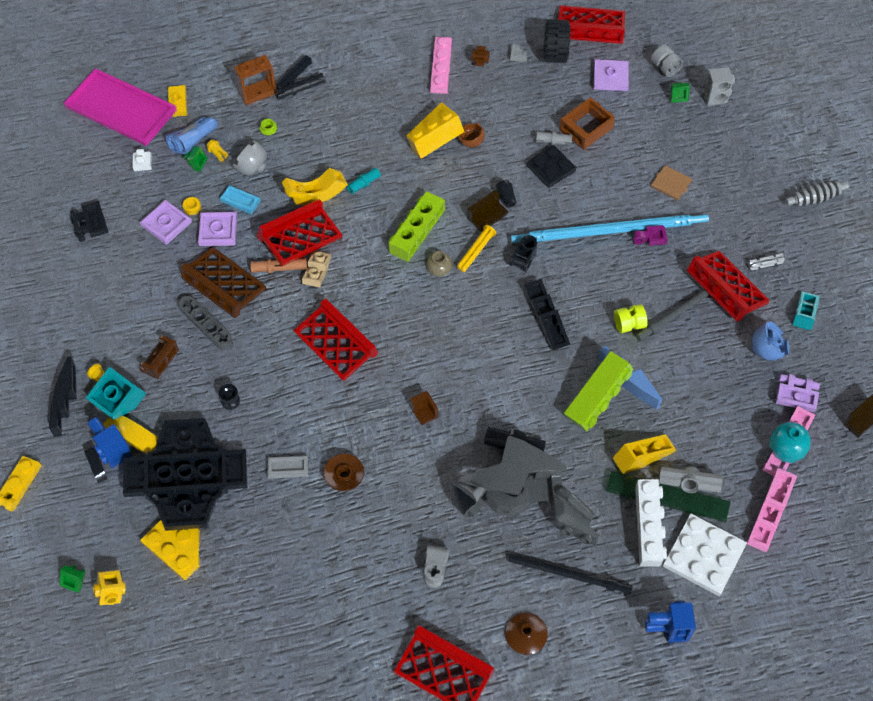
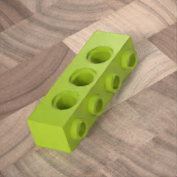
M427 191L423 196H420L414 209L408 212L407 219L400 223L396 234L390 237L388 241L390 254L409 262L444 213L445 200Z

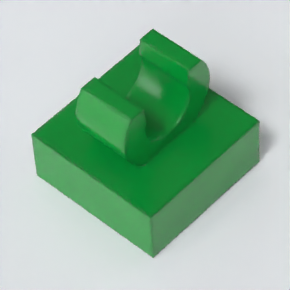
M674 82V84H671V103L689 101V83Z
M194 146L192 151L183 157L187 159L188 165L192 166L196 172H201L208 159L198 146Z
M64 565L60 570L59 586L78 593L82 589L85 569L78 571L75 565L71 567Z

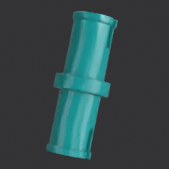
M374 167L369 172L359 175L358 179L348 184L346 188L353 195L363 187L367 188L377 178H380L381 173Z

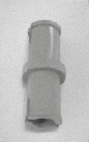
M537 131L536 143L571 146L572 134H557L555 131L553 133Z

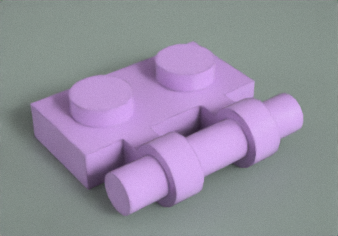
M781 374L779 381L787 383V385L779 384L776 404L793 408L799 406L815 413L819 392L812 391L811 389L819 390L820 383L814 382L810 378L805 380L797 378L792 374Z

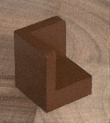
M428 391L410 398V408L420 425H425L439 418L438 407Z

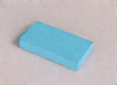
M230 185L220 197L222 203L251 215L261 202L259 197Z

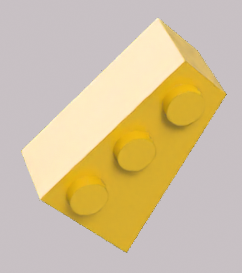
M441 102L406 136L412 151L422 159L462 134L464 129L459 116Z

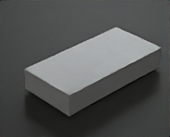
M308 456L268 457V479L309 477Z

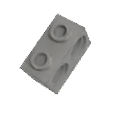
M729 67L709 70L703 91L707 106L728 103L729 96L732 94V85L735 83L734 74H731Z

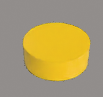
M196 197L186 198L182 203L183 210L188 215H195L201 210L200 201Z

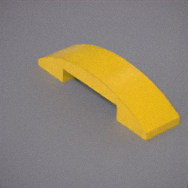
M125 416L115 420L109 417L103 423L106 429L114 424L125 441L144 454L156 449L158 437Z

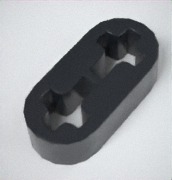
M94 447L85 450L84 453L98 484L108 480Z

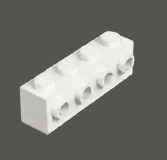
M639 479L635 486L640 566H661L663 559L667 557L666 546L662 544V539H665V526H661V518H664V506H660V498H663V487L659 486V479Z

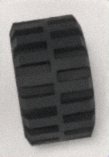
M548 19L545 26L544 60L546 63H566L570 48L569 20Z

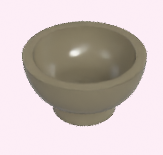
M443 251L432 253L426 261L428 272L434 276L448 274L453 266L450 256Z

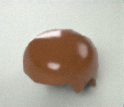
M479 123L464 125V132L458 135L460 142L468 148L479 146L485 138L484 128Z

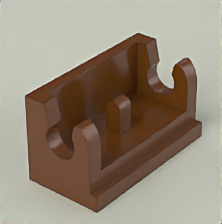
M160 335L159 344L148 359L139 364L141 372L157 380L179 351L176 341Z

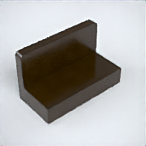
M494 190L468 208L467 219L482 232L485 225L492 226L508 214V210L499 203L500 194Z
M873 394L851 412L843 424L857 438L873 426Z

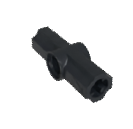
M488 426L484 439V444L505 450L507 438L512 436L544 452L546 445L544 440L528 437L519 430L513 429L508 432Z

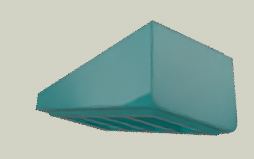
M801 291L793 326L807 330L812 329L820 299L819 295Z

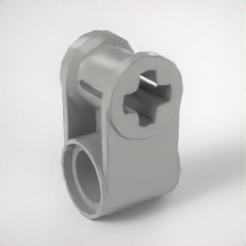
M431 545L427 547L424 574L425 582L431 588L441 586L444 581L449 548Z

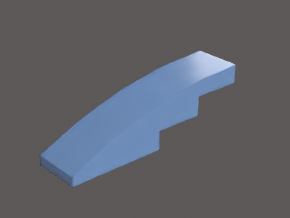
M607 346L599 350L598 359L601 363L610 352ZM641 369L635 372L632 371L631 377L622 386L655 409L660 408L662 398Z

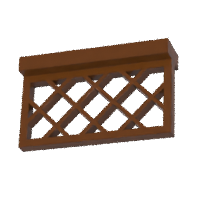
M214 247L210 248L191 264L185 263L181 266V278L233 318L238 317L242 308L266 290V285ZM215 255L218 261H207V258ZM205 266V271H197L194 268ZM207 266H218L219 271H207ZM221 266H230L232 270L221 271ZM242 275L245 277V280H234V276ZM207 276H219V281H210ZM221 276H232V281H221ZM245 285V291H234V286ZM247 285H255L258 289L247 290ZM221 286H232V291H224L221 289ZM234 296H245L246 298L238 302L234 299Z

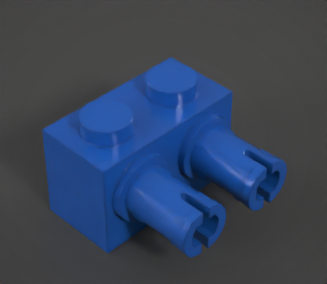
M97 417L88 422L96 443L93 447L104 465L108 463L111 469L124 462V458L132 456L124 437L114 424L106 429Z
M685 601L673 602L666 612H648V619H645L646 633L665 631L668 642L690 641L696 629L693 605Z

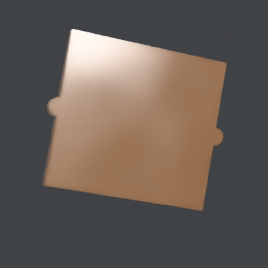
M665 165L661 172L656 174V179L651 184V187L678 201L682 194L687 192V187L692 182V178Z

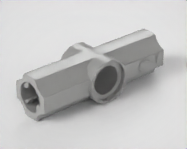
M661 467L659 485L680 487L687 493H694L698 490L721 493L723 475L700 472L695 467H687L684 470Z

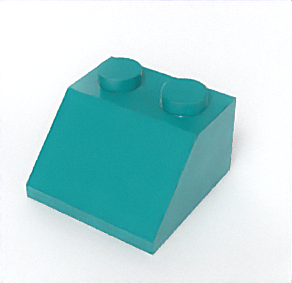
M109 367L87 395L86 399L115 420L136 409L147 393Z

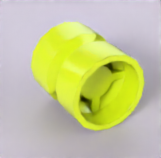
M642 304L630 306L629 310L626 307L614 310L615 325L620 334L630 332L632 328L638 330L647 327V315Z

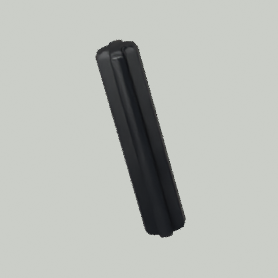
M305 55L275 84L276 89L285 87L288 83L293 82L312 63L311 57Z

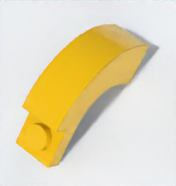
M330 167L319 178L310 182H298L289 178H285L282 181L285 193L289 197H293L296 205L302 206L319 199L322 202L327 201L339 194L348 185L342 172Z

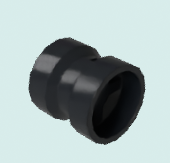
M225 384L220 387L218 395L222 406L227 410L236 409L240 404L237 387L232 384Z

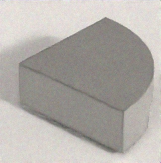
M512 44L510 61L527 62V54L520 49V46Z

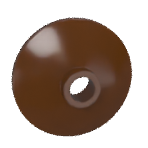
M339 454L332 457L324 468L325 481L331 488L337 491H350L356 488L364 477L362 462L351 454ZM343 473L348 474L347 477H341Z
M520 613L512 617L508 622L505 638L510 648L522 655H532L539 652L545 646L548 631L545 623L538 616L531 613ZM525 628L530 629L531 633L525 634L523 630Z

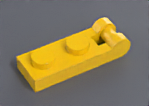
M22 456L0 491V506H4L6 510L11 512L15 510L42 467L40 462Z

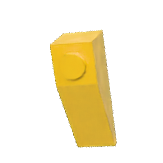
M665 434L624 444L613 459L621 472L626 474L637 471L674 453L676 448Z

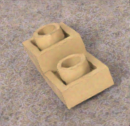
M318 251L312 253L308 261V268L302 278V284L321 287L331 260V254Z

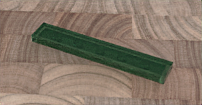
M611 471L606 492L636 499L635 486L640 478ZM659 483V486L663 487V498H660V506L726 523L730 501L695 492L687 493L683 489Z

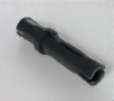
M321 72L295 83L290 82L287 86L274 90L275 94L282 92V94L276 97L280 100L290 95L295 96L298 92L322 83L324 84L326 82L325 78L318 80L324 77Z

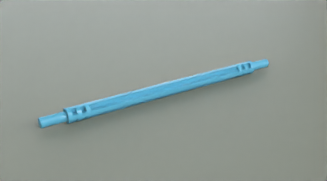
M689 214L532 231L529 234L512 235L511 242H520L526 235H532L537 239V242L642 231L646 230L648 226L664 225L665 228L689 226L692 223L708 222L709 216L708 214L697 216Z

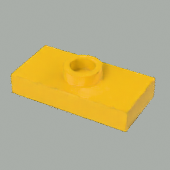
M186 86L168 87L169 103L177 108L172 117L187 116Z

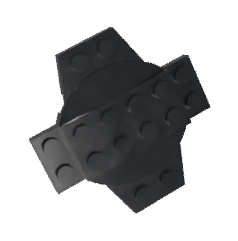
M205 418L166 420L157 439L155 450L149 451L143 457L124 458L123 496H145L146 500H149L156 506L165 531L207 528L218 499L224 494H228V490L248 488L246 449L225 450L222 446H217Z

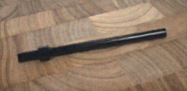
M513 554L509 558L511 563L605 587L608 591L614 592L616 590L627 594L632 593L633 586L619 583L616 579H604Z

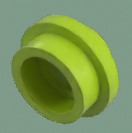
M265 119L260 124V132L264 135H272L277 131V124L272 119Z

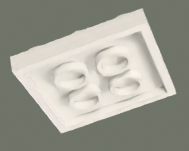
M690 514L663 567L720 597L747 542Z

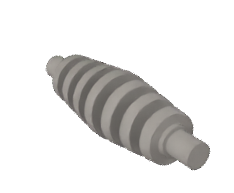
M838 181L813 184L805 189L794 192L792 197L785 199V203L787 206L795 204L797 207L819 204L841 195L842 190L849 189L848 182L840 184Z

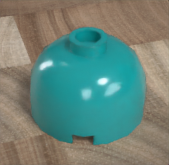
M785 422L778 425L769 438V447L774 452L773 455L787 463H795L798 460L804 459L811 446L809 432L804 426L796 422Z

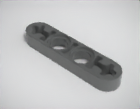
M184 296L179 300L180 311L217 348L227 350L232 346L231 334L193 297ZM185 304H191V307L193 309L192 312L188 306H185ZM197 314L205 315L202 320L195 319ZM210 325L217 327L213 332H208L207 328ZM220 334L224 340L227 339V342L220 341L218 335Z

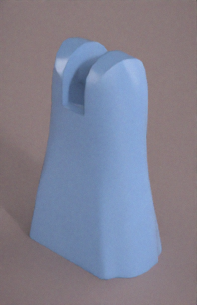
M202 117L187 128L165 135L167 145L173 153L187 154L202 138L213 132L217 128L218 123L214 118Z

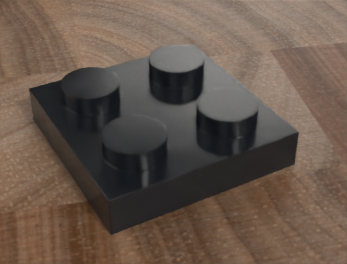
M552 145L526 163V166L548 189L576 172V166L555 145Z

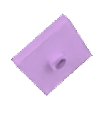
M595 59L594 89L628 91V61Z
M164 200L140 222V225L167 245L192 223V220L167 200Z
M237 212L200 213L199 246L236 245Z

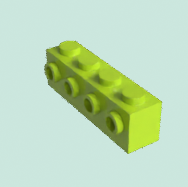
M610 351L564 412L568 420L586 432L594 427L601 412L606 411L613 396L618 395L622 384L631 377L633 368L630 363Z

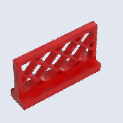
M560 5L558 20H569L570 40L623 44L625 11ZM576 17L578 20L574 21L571 18ZM592 18L595 21L590 22L588 19ZM608 19V20H610L611 22L608 24V23L605 22V20Z
M320 199L259 226L257 238L260 242L264 241L281 266L289 264L342 238V233L324 211V204ZM321 215L325 220L324 224L314 221L315 217ZM302 223L311 225L309 231L301 229L299 226ZM313 226L323 228L322 234L312 232ZM325 229L333 231L335 235L332 237L324 235ZM285 231L296 232L295 238L284 235ZM298 233L308 235L307 241L297 239ZM310 236L320 238V243L309 242ZM272 237L281 239L280 244H274L269 239ZM282 241L293 242L292 248L282 246ZM295 243L305 245V250L294 249ZM280 250L291 253L290 257L283 259L280 255Z
M720 251L702 258L700 256L694 257L686 270L736 321L741 320L744 315L767 305L770 301ZM715 258H718L722 263L716 262ZM715 267L723 269V272L715 270ZM727 271L732 272L734 275L727 274ZM728 280L734 281L735 284L728 283ZM740 283L744 284L747 288L741 287ZM741 293L748 294V297L742 296Z
M325 298L320 302L321 306L293 331L344 382L370 357L374 358L379 353L375 345ZM323 313L326 316V323H316V318ZM306 327H312V335L304 336L301 331ZM315 327H325V335H315ZM337 327L338 335H328V328ZM315 339H324V348H316L314 346ZM328 339H338L337 347L327 348ZM341 339H349L351 341L350 347H340ZM337 351L336 360H328L326 358L327 352ZM340 351H350V359L339 360ZM353 351H362L365 354L361 359L353 360ZM339 364H349V369L342 374L339 371Z
M418 625L414 632L415 635L395 668L394 673L442 701H452L450 698L453 697L458 701L457 696L470 693L472 701H478L495 671L494 667ZM417 641L425 645L427 653L414 656L413 647ZM437 653L442 654L445 664L433 667L430 656ZM428 656L431 668L418 671L416 660ZM447 658H449L453 662L448 663ZM413 661L416 673L406 675L400 671L404 663ZM461 665L464 675L452 678L449 666ZM447 667L450 679L437 682L434 670ZM466 669H468V670H470V671H472V672L467 674V673H466ZM432 671L435 683L427 686L422 684L420 675ZM477 674L484 678L479 687L471 689L468 680L469 676ZM417 676L418 681L413 679L412 677ZM466 678L469 690L456 693L453 681ZM451 682L454 694L448 696L441 695L438 685ZM436 686L437 692L431 688ZM477 691L473 698L472 692Z

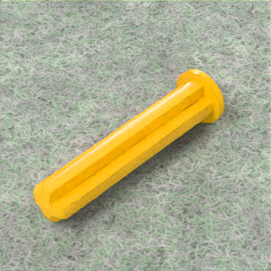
M489 225L483 227L482 233L457 264V268L460 271L466 272L491 237L496 235L494 228Z

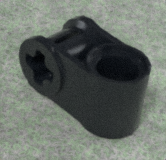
M526 235L521 239L510 258V266L515 265L522 268L524 272L528 271L537 253V239L534 236Z

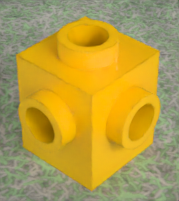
M120 570L98 572L97 584L93 585L94 597H98L99 605L121 603L122 594H125V582L121 579Z

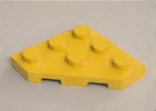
M160 520L140 540L146 548L184 581L200 566L199 528L165 531Z

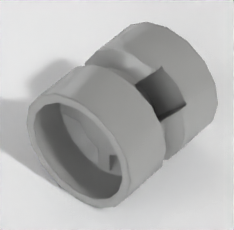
M668 45L660 46L651 57V61L667 77L675 75L683 66V60L677 54H674V51Z

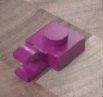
M664 225L648 226L645 231H636V237H633L635 245L643 244L648 241L649 246L666 245L668 241Z

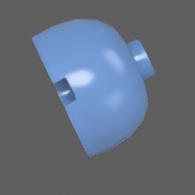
M768 322L761 325L755 330L752 338L754 353L768 361L779 360L789 354L790 350L787 339L783 340L781 336L784 334L783 331L775 323Z

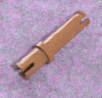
M306 258L297 259L284 266H281L277 260L267 259V261H251V273L307 270Z

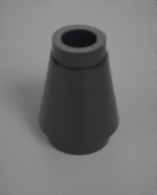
M502 180L497 183L496 191L500 194V198L507 208L515 206L517 202L512 183L508 180Z

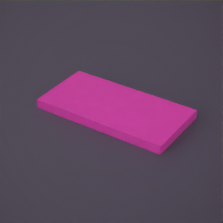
M96 68L64 102L66 108L144 146L150 143L177 111L175 105Z

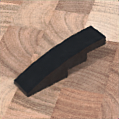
M542 279L524 284L523 287L531 308L551 350L569 346L570 342L558 310H555L550 294H547Z
M71 356L67 357L53 391L49 429L54 437L62 436V418L69 417V400L77 399L76 365Z

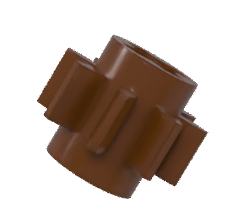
M478 45L477 49H473L472 62H476L475 66L483 67L484 63H489L490 51L486 50V46Z

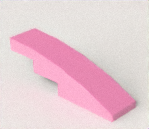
M777 468L747 542L748 545L767 552L797 475Z

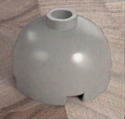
M256 140L252 141V146L248 144L236 160L239 163L237 165L233 164V168L243 175L250 176L257 172L262 173L267 166L265 164L267 153L264 147Z

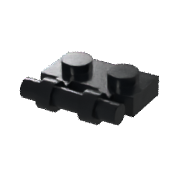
M99 201L81 206L83 212L78 213L76 209L70 211V220L75 228L74 234L79 242L85 241L86 233H89L91 238L109 233ZM86 220V224L81 225V222Z

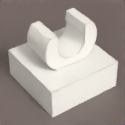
M144 149L136 150L137 153H133V170H152L151 152H144Z

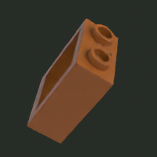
M266 54L234 66L238 92L246 106L275 94L276 85L273 66ZM264 71V80L246 87L244 86L243 79Z
M590 97L560 119L559 130L564 134H572V141L585 150L613 129L615 117L611 112L604 109L599 102ZM588 113L602 123L589 134L576 124L578 120Z

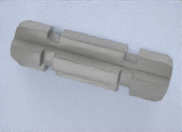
M782 253L774 254L775 256H764L758 258V260L756 258L751 259L748 266L750 270H756L758 267L761 269L774 266L775 263L776 265L783 264L785 258Z

